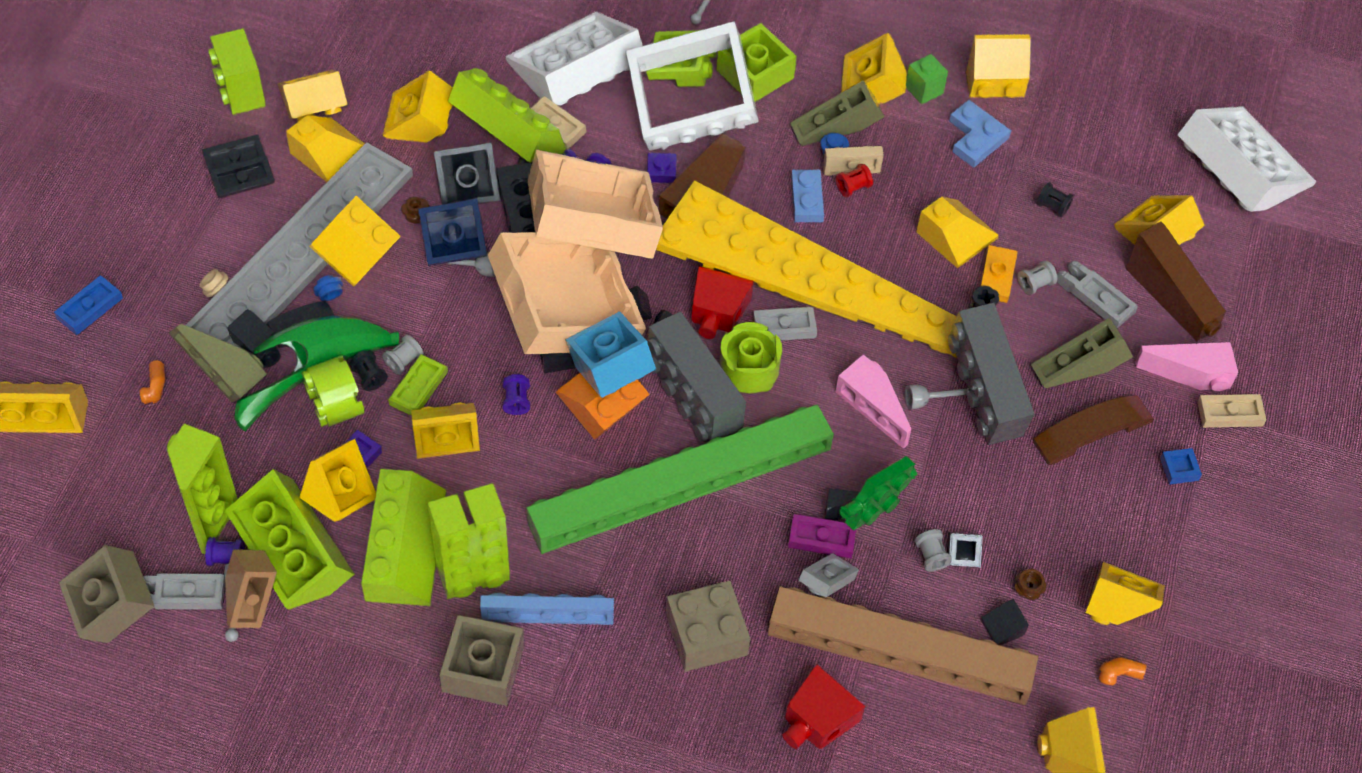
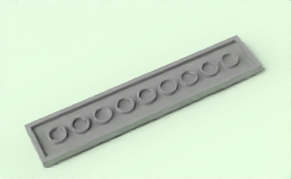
M366 142L186 326L243 349L232 342L227 327L247 309L254 312L266 325L268 321L276 318L328 264L309 247L311 243L355 196L359 197L369 208L377 213L413 176L412 168Z

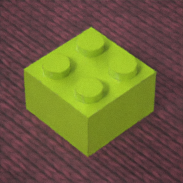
M762 23L740 35L754 102L794 79L797 56ZM732 48L718 51L717 71L742 94Z
M244 28L210 36L213 48L208 49L212 66L217 65L216 68H212L216 84L223 86V88L219 89L223 104L230 105L233 115L265 107L259 70Z

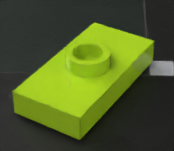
M421 354L388 399L389 405L412 416L411 410L423 408L448 373L447 366Z

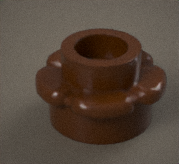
M410 197L406 200V203L402 204L401 212L405 215L408 222L419 224L421 223L419 209L430 207V204L424 198Z
M1026 569L1015 578L1014 588L1016 592L1028 600L1038 599L1040 594H1044L1046 591L1045 578L1036 569ZM1027 584H1032L1033 587L1030 588L1027 586Z

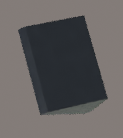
M491 142L434 151L436 179L442 205L477 199L478 204L500 200Z

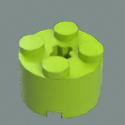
M755 322L740 323L734 326L733 330L728 334L726 333L722 338L719 365L739 392L758 393L769 391L779 375L782 356L781 340L777 334L773 335L768 331V327Z
M342 355L306 368V371L302 372L306 393L310 400L314 399L315 414L321 427L326 425L330 427L365 413L362 401L358 402L356 396H358L357 392L359 391L351 370Z

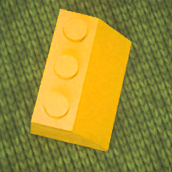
M0 382V432L83 433L88 399L82 384L70 382L63 384H44L41 382L13 384L11 382Z

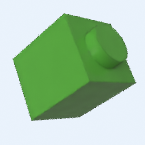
M930 54L909 64L906 88L922 105L944 93L948 71Z

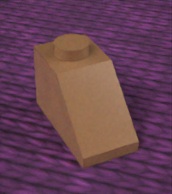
M264 550L232 551L225 576L227 625L229 628H261L277 573Z

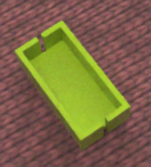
M493 483L464 492L474 524L468 525L457 494L428 502L436 567L447 599L454 597L464 598L471 595L473 591H476V587L481 586L482 589L486 587L496 588L510 580L506 516Z

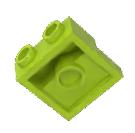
M701 30L656 32L653 43ZM717 52L647 70L648 79H676L678 87L705 86L706 78H712L713 73L710 58H716Z

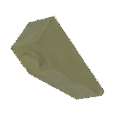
M863 80L792 121L791 126L801 146L820 142L829 133L847 135L861 131L885 116L874 94Z
M1108 318L1032 363L1031 366L1044 388H1049L1107 373L1131 359L1133 355L1112 320Z
M179 324L169 332L173 339L231 402L240 399L267 375L262 369V362L246 350L184 324Z

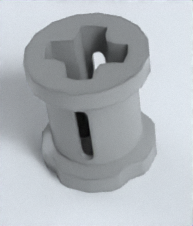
M1044 260L1031 270L1018 272V281L1024 293L1032 295L1036 293L1038 288L1056 284L1057 273L1054 266L1048 260Z
M410 335L402 337V342L391 351H385L382 355L386 365L398 375L404 372V367L415 358L418 359L421 354H424L421 346Z
M938 529L923 532L915 538V544L921 548L925 558V570L929 572L941 570L949 566L952 561L951 555L946 553L942 543V531Z

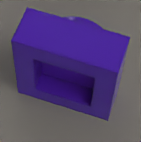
M648 153L647 172H649L651 182L672 183L676 180L677 154Z
M356 430L346 442L353 439L356 440L366 468H368L382 453V447L359 430Z

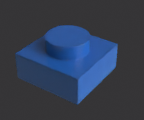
M1193 448L1165 451L1160 457L1169 485L1199 481L1202 473Z

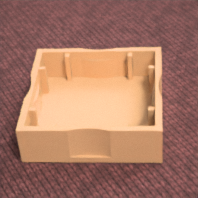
M536 150L528 177L536 237L651 259L654 258L663 226L658 207L653 201L652 195L654 191L649 172L610 164L594 163L575 157Z
M535 232L500 233L488 254L524 354L570 353L565 339L619 311L641 335L646 330L634 297L624 282L621 266L615 251L536 237Z

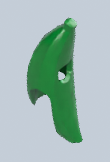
M331 315L311 318L293 324L271 335L254 349V354L279 344L287 345L296 355V367L287 376L238 400L234 417L237 425L246 432L274 402L304 382L302 372L306 371V368L341 355L346 360L353 358V356L361 351L371 350L374 352L387 347L399 345V333L397 331L389 333L382 327L357 317Z

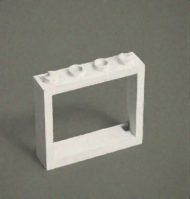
M735 21L626 51L642 134L649 151L659 148L666 149L670 145L681 142L690 143L700 137L720 135L724 131L734 128H745L746 125L759 122L742 43ZM732 48L744 104L652 128L641 72Z

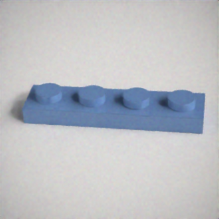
M492 593L490 595H481V620L505 623L613 625L614 598H606L602 595L573 597L568 594H560L556 597H541L533 593L523 596H507L504 593Z

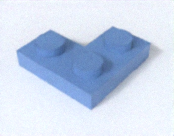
M970 100L966 101L950 116L949 122L966 133L962 139L954 144L952 152L973 168L1010 138L1011 130Z

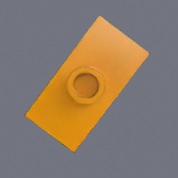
M989 245L981 286H990L995 289L999 294V301L1008 303L1018 251Z

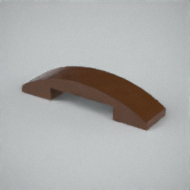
M1138 395L1119 397L1096 404L1069 416L1033 439V443L1049 466L1075 455L1077 448L1123 429L1128 433L1152 423L1154 418Z

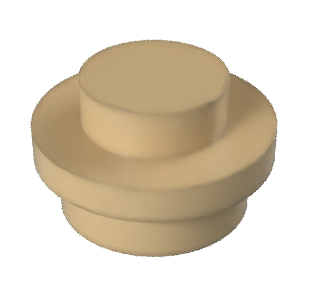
M217 269L207 273L200 282L203 294L206 297L215 296L227 284L228 275L225 272H219Z

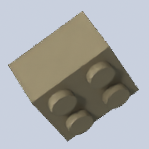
M105 545L59 582L79 639L109 643L155 607L133 551Z
M731 581L667 596L666 617L684 672L748 656L750 636Z
M458 615L440 672L442 692L508 706L524 649L523 628Z

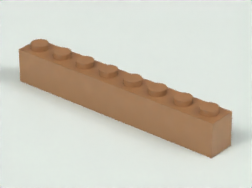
M784 587L779 588L768 630V635L1022 705H1026L1032 691L1039 657L1030 654L1025 649H1010L999 646L991 640L973 639L966 637L958 631L936 629L925 622L914 623L906 621L895 614H880L869 611L861 605L843 604L831 597L813 596L793 587L788 589Z

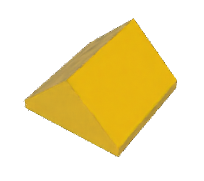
M355 439L310 462L299 497L334 522L345 518L376 498L375 488Z

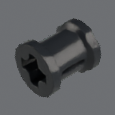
M1048 182L1042 189L1036 205L1040 207L1044 205L1058 212V216L1063 218L1073 202L1074 195L1071 193L1067 195L1055 189L1053 184Z
M990 286L978 287L973 292V303L969 309L995 303L996 306L999 302L998 292Z
M371 350L357 353L349 362L351 370L357 372L361 378V386L365 391H373L380 388L388 379L386 371L380 369L375 361L376 356Z

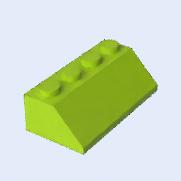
M473 68L458 73L448 102L529 163L533 162L536 150L564 154L566 147L561 133L557 127L550 123L546 116L532 110L526 101L516 98L508 92L507 87L493 81L481 69Z
M183 424L179 432L173 434L170 438L167 452L201 553L205 554L208 538L216 537V540L218 539L230 519L225 510L238 498L220 437Z
M273 469L230 505L225 512L249 550H264L277 572L273 589L285 608L292 609L331 595L354 575V572L311 506L299 498L301 491L294 480Z
M380 469L361 583L366 602L431 606L436 561L428 502L445 498L447 491L413 471Z

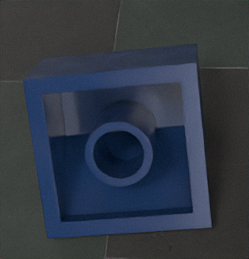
M477 199L419 209L428 266L487 256Z

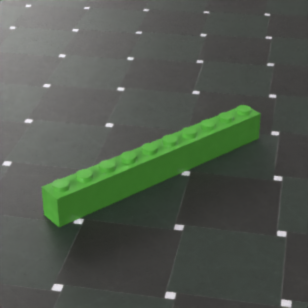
M818 404L809 408L801 407L792 414L780 418H770L765 423L752 428L744 427L730 436L724 438L716 437L707 444L696 448H685L679 454L667 458H657L648 465L626 469L617 476L608 479L600 478L591 485L580 489H569L562 495L552 499L538 500L532 506L527 507V523L541 554L827 452L831 450L834 433Z

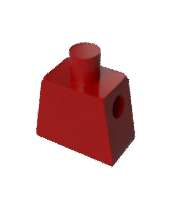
M699 266L691 320L700 325L698 333L706 339H713L718 330L731 332L751 302L754 281Z
M816 665L787 706L785 719L791 726L783 733V739L794 749H798L807 739L814 746L822 749L862 720L865 705L820 666Z

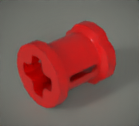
M859 164L855 170L848 173L840 172L836 174L838 190L844 197H849L856 190L863 187H872V174L866 164Z

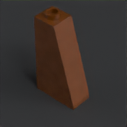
M722 133L659 195V214L668 219L694 180L729 197L744 166L746 147L738 140Z
M1160 221L1140 233L1126 270L1196 342L1205 336H1214L1222 328L1221 322L1226 310L1168 228Z

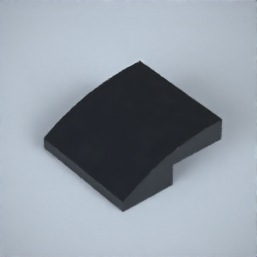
M258 134L202 149L218 199L275 183Z

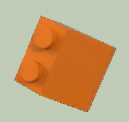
M581 373L556 391V394L594 440L640 405L650 395L637 379L616 392L601 398Z

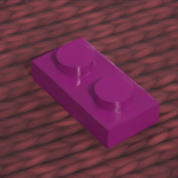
M794 514L788 548L828 555L833 553L839 557L852 559L856 530H852L844 522Z

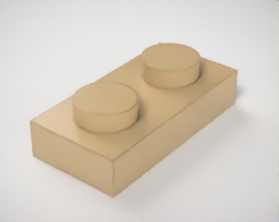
M545 96L531 108L538 114L546 116L550 123L559 129L566 149H569L587 132L586 125Z
M882 146L825 149L823 161L824 176L836 175L840 172L848 173L855 170L859 164H866L871 173H880L884 155Z
M1261 394L1200 395L1197 401L1203 428L1263 427L1266 422Z

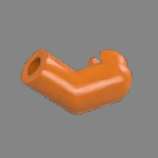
M155 360L149 364L150 387H142L140 389V398L143 404L150 402L155 404L161 399L166 380L164 364L161 361Z
M1117 657L1102 663L1099 668L1101 673L1098 678L1101 683L1111 686L1116 684V678L1120 675L1143 680L1146 664Z

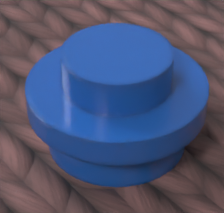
M829 133L821 140V150L824 155L825 149L836 147L849 148L848 139L839 133Z
M332 275L324 276L317 281V285L313 288L314 294L319 296L321 301L333 300L343 293V282L339 277Z

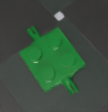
M905 456L868 478L857 497L841 507L840 514L846 519L845 523L852 530H856L864 524L871 525L883 512L890 513L900 502L898 498L900 492L917 476V471L914 468L915 463Z

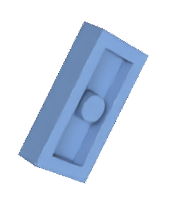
M792 170L791 184L794 222H823L824 207L820 170Z

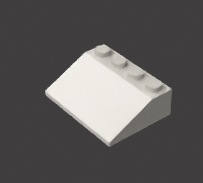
M594 12L505 56L509 65L540 99L545 96L560 106L567 103L569 98L577 94L587 93L593 86L601 82H608L615 77L614 75L630 70L626 51L642 47V42L638 29L601 13Z
M1244 107L1197 109L1178 133V136L1184 141V146L1190 152L1195 153L1202 160V165L1208 171L1213 172L1221 180V185L1226 190L1231 191L1239 199V204L1250 212L1267 210L1312 187L1316 183L1311 175Z

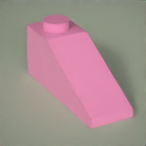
M1230 342L1141 346L1135 360L1136 368L1199 390L1224 391L1231 389L1238 374Z
M863 354L838 376L836 393L904 449L908 445L911 433L910 424L886 372L883 371L877 362L871 361Z

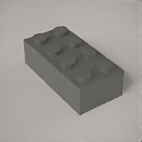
M995 303L959 311L952 326V331L948 336V345L951 352L957 355L959 377L962 381H966L968 403L971 408H975L978 415L977 428L979 434L985 436L988 445L1023 437L1035 414Z
M680 311L649 326L647 343L656 370L651 373H656L659 376L665 393L668 396H673L676 400L680 414L684 419L688 418L698 440L700 442L704 441L707 444L716 437L724 438L742 429L746 409L745 399Z

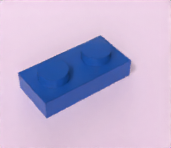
M100 275L54 311V314L59 322L77 336L121 301L123 296L119 289Z

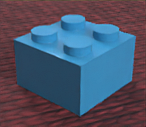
M620 311L565 339L576 369L601 398L656 370L647 340Z

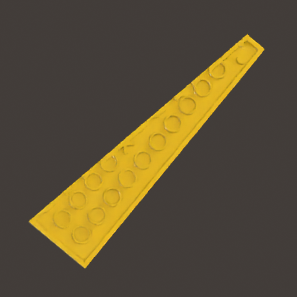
M695 180L663 225L656 248L660 252L685 261L687 258L703 263L705 268L712 270L718 268L731 273V275L753 280L763 289L778 292L788 298L855 322L860 319L875 325L874 328L885 332L887 329L903 335L902 339L911 342L914 340L929 344L933 350L944 354H951L957 358L956 353H952L948 345V336L952 331V326L957 316Z

